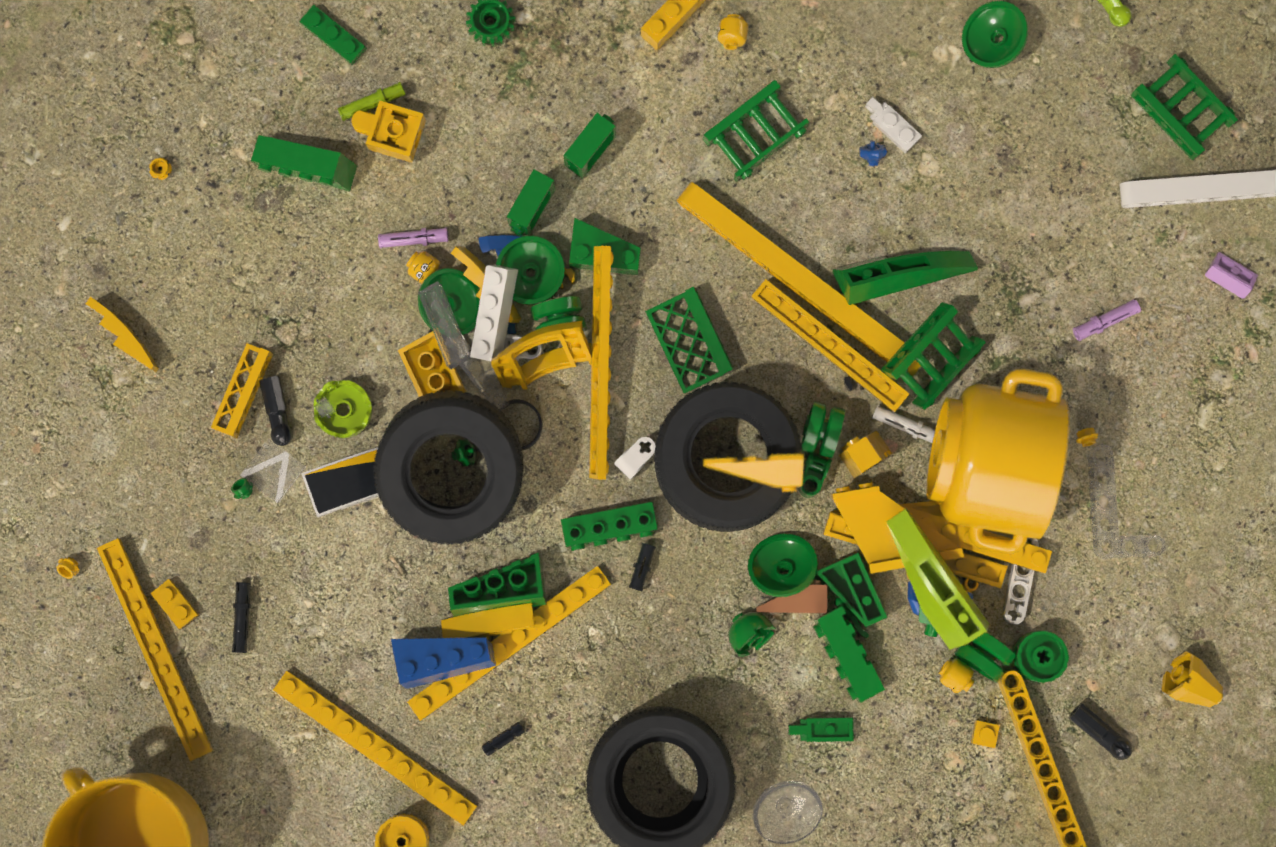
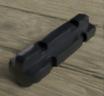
M517 722L511 726V729H506L494 737L493 741L483 744L482 750L487 756H490L496 752L497 748L499 750L513 741L514 737L522 735L525 729L520 722Z

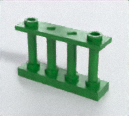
M1174 54L1166 62L1170 68L1149 87L1141 84L1130 96L1193 161L1205 150L1202 147V143L1223 124L1229 128L1238 119L1235 117V112L1230 107L1225 106L1191 71L1186 60ZM1177 74L1186 84L1168 101L1160 103L1155 97V93ZM1193 91L1201 101L1182 119H1176L1171 114V109ZM1209 107L1217 118L1197 136H1192L1186 130V126Z
M776 80L772 81L703 134L705 144L708 147L713 143L718 145L738 169L734 174L736 182L741 178L743 181L749 178L754 173L753 169L791 139L794 137L799 139L808 131L806 129L809 124L808 119L806 118L801 123H798L778 98L781 86ZM766 102L773 105L792 129L782 137L760 112V107ZM748 116L753 117L774 142L764 151L743 126V120ZM730 130L736 131L756 156L746 165L725 140L726 136L724 134Z
M944 302L940 303L881 369L888 377L896 380L901 377L917 395L912 404L923 410L934 404L937 396L965 365L980 353L981 348L986 343L984 339L973 335L969 338L953 320L959 311L953 305ZM945 326L963 344L955 355L938 338V334ZM930 343L948 361L940 372L923 355L924 349ZM914 360L932 377L931 382L924 389L907 371Z

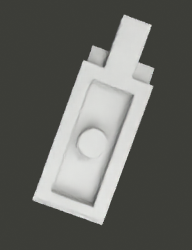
M873 97L866 103L865 108L872 113L870 118L873 120V124L905 154L922 137L890 105H887L885 102L881 105Z

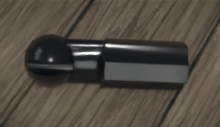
M273 376L261 379L259 383L266 414L269 416L271 425V439L276 445H288L293 439V431L289 426L286 414L287 407L280 377Z
M1080 703L1070 713L1068 719L1110 752L1113 758L1125 760L1131 756L1133 751L1131 742L1112 729L1083 703Z

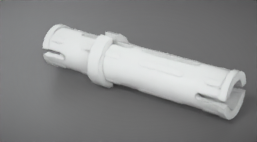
M877 405L872 419L912 435V438L917 439L918 437L932 443L935 429L923 425V422L920 420L916 422Z

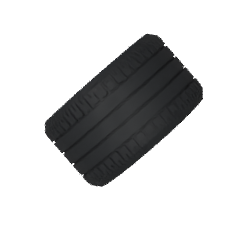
M738 382L708 384L693 390L692 393H688L684 398H681L662 422L656 440L654 455L657 481L671 507L683 518L689 520V522L699 527L719 532H734L748 529L762 523L776 513L793 492H782V488H774L757 482L739 492L726 493L716 491L705 485L695 473L691 461V447L697 433L706 424L719 418L733 417L744 420L757 429L765 442L767 457L803 454L800 434L797 432V426L793 423L794 420L788 414L789 412L786 408L782 407V404L775 400L772 395L766 394L764 390H759L752 385L748 386L745 383L738 384Z
M445 390V392L437 391L411 401L390 421L376 451L374 482H376V491L384 509L387 510L388 515L393 518L397 525H401L400 527L403 530L409 531V534L418 536L419 539L427 540V542L447 543V545L454 543L461 544L464 541L470 542L475 538L483 537V534L490 533L492 529L498 527L507 518L520 494L523 479V454L516 430L511 425L510 420L505 417V414L498 410V407L490 404L484 398L481 399L480 396L472 395V393H462V391L456 390L455 392L452 390ZM442 434H455L465 437L479 448L486 462L487 478L482 491L472 502L460 506L437 505L423 498L414 489L410 476L411 461L417 449L428 439Z
M667 706L638 709L614 722L600 737L592 752L586 775V793L590 811L601 831L619 847H703L712 841V838H715L719 830L721 831L733 807L736 792V775L732 758L718 734L696 715L682 709ZM653 742H667L680 747L691 757L697 770L698 782L693 799L686 808L669 817L658 818L641 813L629 802L623 788V771L628 759L637 749Z

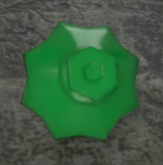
M466 438L458 440L455 450L451 452L453 460L459 461L463 466L475 463L477 454L474 444Z

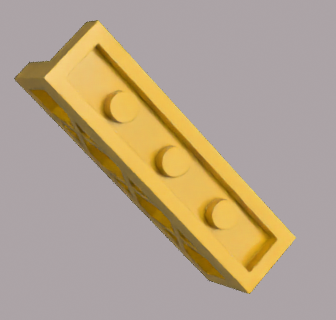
M248 343L246 344L211 425L212 429L238 438L260 387L259 380L263 379L273 356L270 351ZM250 350L258 353L252 366H249L247 361ZM248 371L249 376L245 386L240 387L238 382L239 375ZM239 393L240 397L236 407L231 408L229 403L230 396ZM228 414L231 415L226 429L218 426L221 417Z

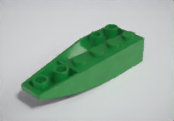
M934 251L872 258L835 268L832 272L848 304L852 305L977 271L978 266L969 251Z

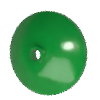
M992 1L980 6L970 15L963 28L962 45L966 55L975 64L984 68H998L1007 65L1017 58L1026 45L1029 32L1027 19L1017 6L1006 1ZM1003 36V40L1001 42H997L998 38Z
M523 236L514 239L502 249L496 265L518 269L513 301L521 304L534 305L547 301L557 293L564 279V261L559 250L551 242L541 237ZM530 269L535 271V275L532 277L527 276V271Z
M445 268L433 272L423 281L418 293V308L422 319L433 331L437 330L440 335L446 337H459L472 331L476 326L480 299L476 297L480 290L479 287L463 275L464 272L457 269ZM442 302L446 304V309L442 307Z
M777 534L762 540L752 550L748 559V573L752 583L761 592L774 597H788L800 593L812 583L818 570V560L814 548L805 539L792 534Z

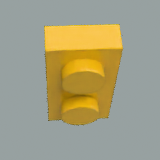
M171 579L166 580L150 593L179 630L199 616Z

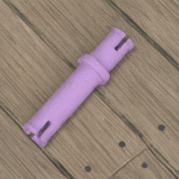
M447 227L430 230L421 228L419 231L378 234L380 248L416 244L428 246V243L449 241Z
M1133 299L1101 316H1093L1090 318V321L1073 328L1074 336L1080 342L1095 333L1100 334L1107 327L1140 313V305L1137 300Z

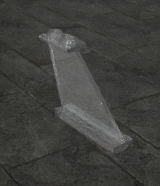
M437 281L419 291V297L447 367L453 369L459 365L476 385L481 398L488 400L490 404H494L498 407V410H503L510 406L493 368L485 371L477 358L470 357L471 348L460 332L442 285Z

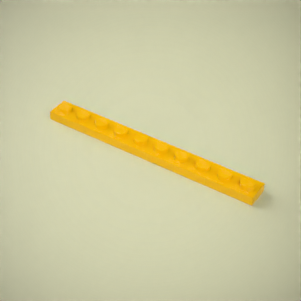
M594 246L589 478L606 480V474L609 471L607 451L609 450L610 443L607 437V428L610 425L608 405L611 398L608 391V381L611 379L609 335L612 332V324L610 322V312L612 310L610 289L613 285V277L610 275L613 263L611 246Z
M117 538L97 547L189 760L193 761L212 752V746L121 539Z
M596 566L547 601L546 605H542L533 611L535 628L515 630L509 634H501L491 641L496 666L436 681L408 700L407 703L420 721L608 588L611 585L601 569Z
M288 670L274 687L273 691L461 825H465L478 806Z

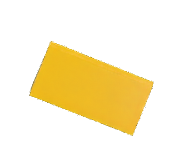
M437 330L398 350L419 397L437 391L445 392V390L466 392Z

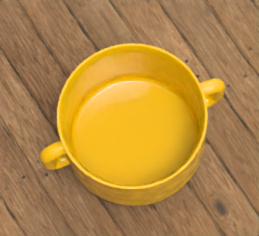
M1016 369L1005 377L1002 387L972 384L961 393L959 399L946 397L942 404L929 458L926 485L927 499L940 501L941 512L949 522L969 526V538L978 548L1006 554L1016 553L1025 546L1028 537L1040 539L1050 523L1062 481L1069 432L1068 404L1065 399L1061 398L1063 387L1060 380L1052 374L1028 369ZM1019 383L1046 387L1048 388L1047 395L1019 391L1016 388ZM983 529L1013 534L1014 536L1010 540L983 535Z
M81 767L69 768L63 773V783L71 796L61 804L53 815L43 841V847H209L208 828L203 813L192 796L177 783L150 773H129L95 782L90 774Z

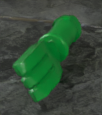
M836 598L834 603L837 607L843 606L846 612L844 614L845 618L851 620L853 627L860 636L868 638L869 634L862 629L853 612L840 598Z

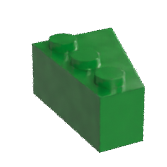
M574 218L569 260L570 268L594 270V246H611V251L613 252L611 272L638 275L640 247Z
M860 552L817 571V574L865 627L888 618V614Z

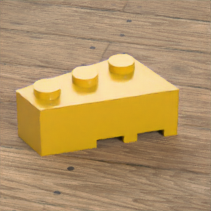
M875 431L861 440L857 436L841 448L843 452L839 457L852 476L856 478L891 455L892 452L878 431Z

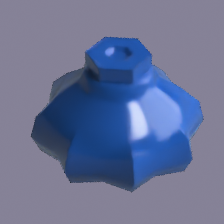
M874 140L870 141V144L861 146L859 149L860 156L868 161L869 166H877L880 159L887 154L886 146L875 143Z

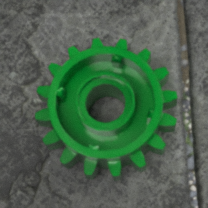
M478 0L476 5H470L472 12L466 13L467 18L470 19L466 21V26L471 27L468 30L469 35L475 34V42L481 40L483 46L489 43L492 47H495V43L504 44L503 39L505 37L510 39L509 31L515 30L514 25L511 23L516 21L515 16H510L513 13L512 7L506 8V1L501 3L499 0ZM488 18L496 19L493 25H487L485 21Z

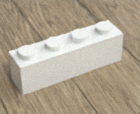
M486 265L470 357L491 362L492 358L504 350L518 269L500 265Z

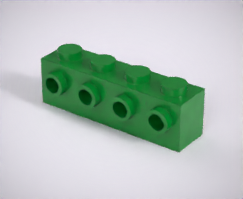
M652 502L561 519L566 548L571 547V551L585 549V544L594 543V547L607 545V540L617 538V542L631 540V535L639 534L640 538L654 535L653 531L658 530Z

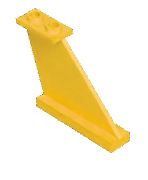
M873 482L859 484V489L850 490L849 486L836 488V493L831 494V498L866 559L868 572L872 574L905 568L887 525L889 519L905 508L880 492L879 486H873ZM910 513L944 561L964 557L961 547Z

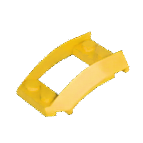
M582 321L550 325L535 330L509 345L500 354L492 358L491 366L502 387L512 388L514 385H520L523 390H527V385L548 373L576 367L578 362L588 361L592 365V344L588 343L582 329ZM560 340L563 347L545 352L520 367L516 359L518 355L535 346Z

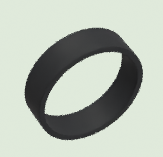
M520 399L506 401L498 407V410H502L510 404L520 403L532 408L538 416L539 430L536 437L529 444L521 447L522 450H526L532 447L540 438L542 432L541 416L538 410L527 401Z

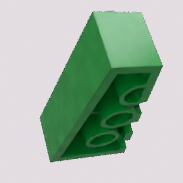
M258 135L251 161L258 165V169L263 172L271 173V171H276L285 177L294 176L307 182L313 181L349 192L357 169V165L340 152Z
M539 553L533 554L530 558L522 561H515L511 565L499 570L489 571L488 574L481 577H474L448 587L449 605L452 615L457 617L484 610L532 603V607L546 605L542 560Z
M839 606L814 619L815 625L812 627L817 637H823L827 644L824 646V650L830 659H835L838 665L835 667V670L840 679H846L849 685L846 688L849 696L853 701L856 699L858 703H862L884 691L885 688L870 660L867 661V654L859 640L855 639L854 636L856 634L852 624L847 619H844L843 615L846 612L843 606Z

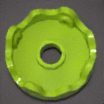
M330 381L323 386L314 399V420L324 432L333 437L343 439L356 436L368 426L373 411L371 399L367 392L353 381ZM346 403L349 405L350 411L346 416L338 414L337 409L340 404Z

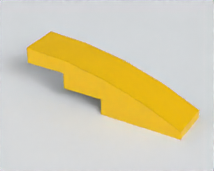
M455 246L451 254L468 267L463 275L480 287L476 294V297L480 299L486 266L466 247ZM512 302L509 322L519 323L521 317Z
M90 296L85 304L104 316L99 325L118 336L113 345L157 372L158 366L135 333L116 314Z
M532 603L484 610L441 620L443 638H490L493 635L509 634L515 630L535 628Z

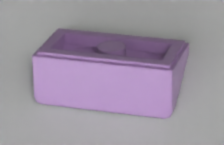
M1220 252L1217 253L1205 273L1207 278L1243 299L1253 289L1258 277L1254 272Z

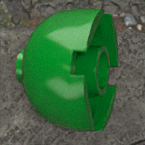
M758 612L739 613L733 618V624L729 628V643L739 657H745L750 655L748 650L753 647L758 650L772 638L774 635L772 630H776V628L766 616Z

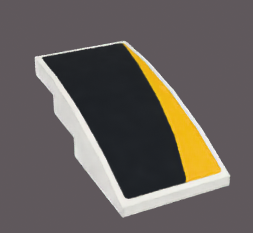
M377 448L301 473L318 518L340 509L343 510L378 498V492L375 487L376 482H374V460Z

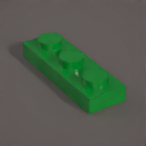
M314 4L299 21L303 27L350 65H353L366 50L365 45Z

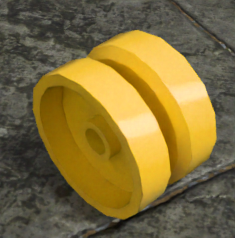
M401 813L392 816L380 826L375 836V847H429L430 834L427 826L420 818L412 814ZM401 837L406 840L405 845L404 843L402 845L399 844L398 840Z

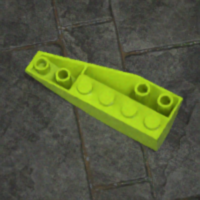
M907 508L889 519L887 525L922 612L950 650L960 647L987 632L988 621Z

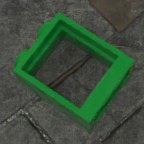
M597 112L563 155L565 167L581 179H584L616 138V126L613 119L606 114L602 116Z
M533 169L507 215V221L513 233L521 237L523 234L530 236L556 190L553 179Z

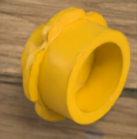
M156 158L149 165L150 175L155 179L164 180L172 171L171 164L165 158Z
M1085 428L1076 433L1078 438L1076 443L1082 444L1083 447L1095 444V440L1098 438V433H1095L1094 428Z
M71 557L59 559L56 569L61 576L71 579L78 574L79 567L75 559Z

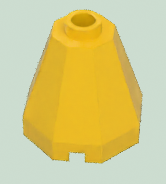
M1185 651L1172 661L1170 666L1174 668L1171 673L1165 672L1162 692L1176 700L1212 707L1221 702L1223 687L1201 659Z

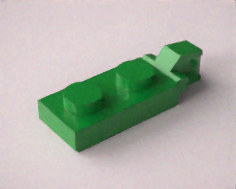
M853 718L800 719V725H788V735H800V741L806 742L854 741Z

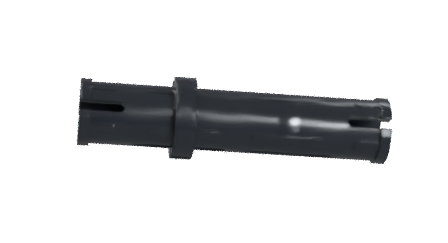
M236 582L235 603H233V608H235L233 653H247L249 609L252 608V604H250L251 583Z

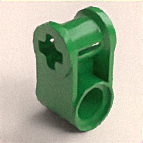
M813 452L809 453L803 469L802 486L798 488L803 497L813 498L819 493L832 459L828 458L826 460L815 456ZM806 481H812L815 484L816 490L814 492L805 490L804 483Z

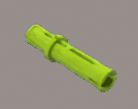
M401 82L384 89H376L377 92L338 107L337 109L342 121L350 119L359 110L369 111L378 107L379 100L388 103L405 96L406 94Z

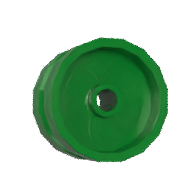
M580 297L557 298L534 305L531 308L533 320L543 322L535 330L555 324L582 321V329L586 331L585 318L576 315L583 309Z
M813 401L802 431V450L812 453L816 449L818 440H821L819 447L820 455L833 458L843 426L845 409L834 406L830 410L827 419H825L826 405Z
M1047 631L1027 632L1018 638L1012 649V652L1016 655L1012 664L1015 670L1026 680L1039 683L1052 682L1061 677L1067 669L1069 661L1068 648L1063 640L1054 633ZM1037 653L1042 654V659L1040 661V658L1037 656Z
M986 632L970 642L976 648L965 644L956 649L954 653L958 658L995 683H998L1004 672L994 661L1004 666H1010L1016 657L1000 640Z

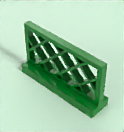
M691 287L685 290L686 292L645 311L684 394L735 371L695 287ZM685 298L688 305L685 315L674 312L676 302ZM671 305L670 310L665 309V307H668V306ZM659 310L669 312L665 325L656 323L652 314ZM690 311L693 315V318L688 317ZM672 314L684 318L680 330L668 327ZM687 319L696 322L698 326L695 336L683 332ZM658 326L663 328L662 333L660 332ZM667 329L678 333L674 346L665 343L664 335ZM699 332H701L703 339L698 337ZM681 335L694 338L689 351L677 347ZM697 340L706 343L708 348L705 356L692 353ZM668 347L673 348L672 353H670ZM676 350L688 354L684 367L675 364L673 360ZM709 352L713 360L708 358ZM691 355L703 359L699 372L687 368ZM706 361L715 363L719 371L712 376L702 373ZM678 368L683 369L681 375ZM686 370L698 374L695 384L686 387L683 381ZM701 376L707 377L699 381Z

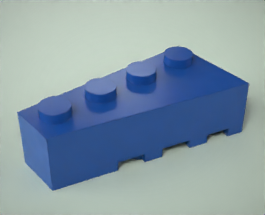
M487 638L391 639L399 684L406 689L496 666L492 643Z

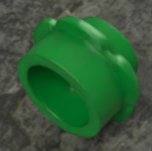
M246 478L237 480L231 487V491L235 494L234 498H248L253 492V483L247 481Z

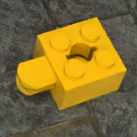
M379 100L375 114L359 110L354 113L351 122L356 132L368 135L366 145L369 150L412 163L426 119L423 113Z

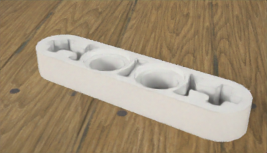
M1027 538V540H1030L1031 545L1039 547L1037 539ZM1012 564L1003 608V618L1009 624H1019L1025 618L1034 570L1029 569L1026 575H1021L1017 571V565ZM1017 584L1022 585L1025 590L1021 598L1015 597L1012 593L1013 587ZM1010 599L1015 602H1023L1022 606L1017 605L1016 612L1020 613V616L1016 617L1014 621L1012 616L1008 615V612L1012 611L1015 605L1010 604Z

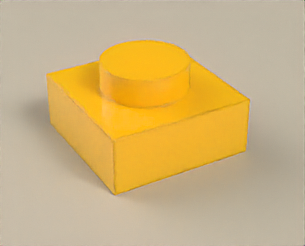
M975 720L971 743L996 748L1000 725Z

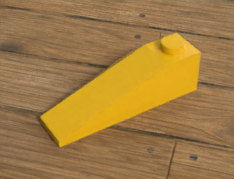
M803 454L773 455L767 457V459H762V457L743 458V460H738V458L708 459L703 461V467L774 488H782V492H796V487L802 486Z

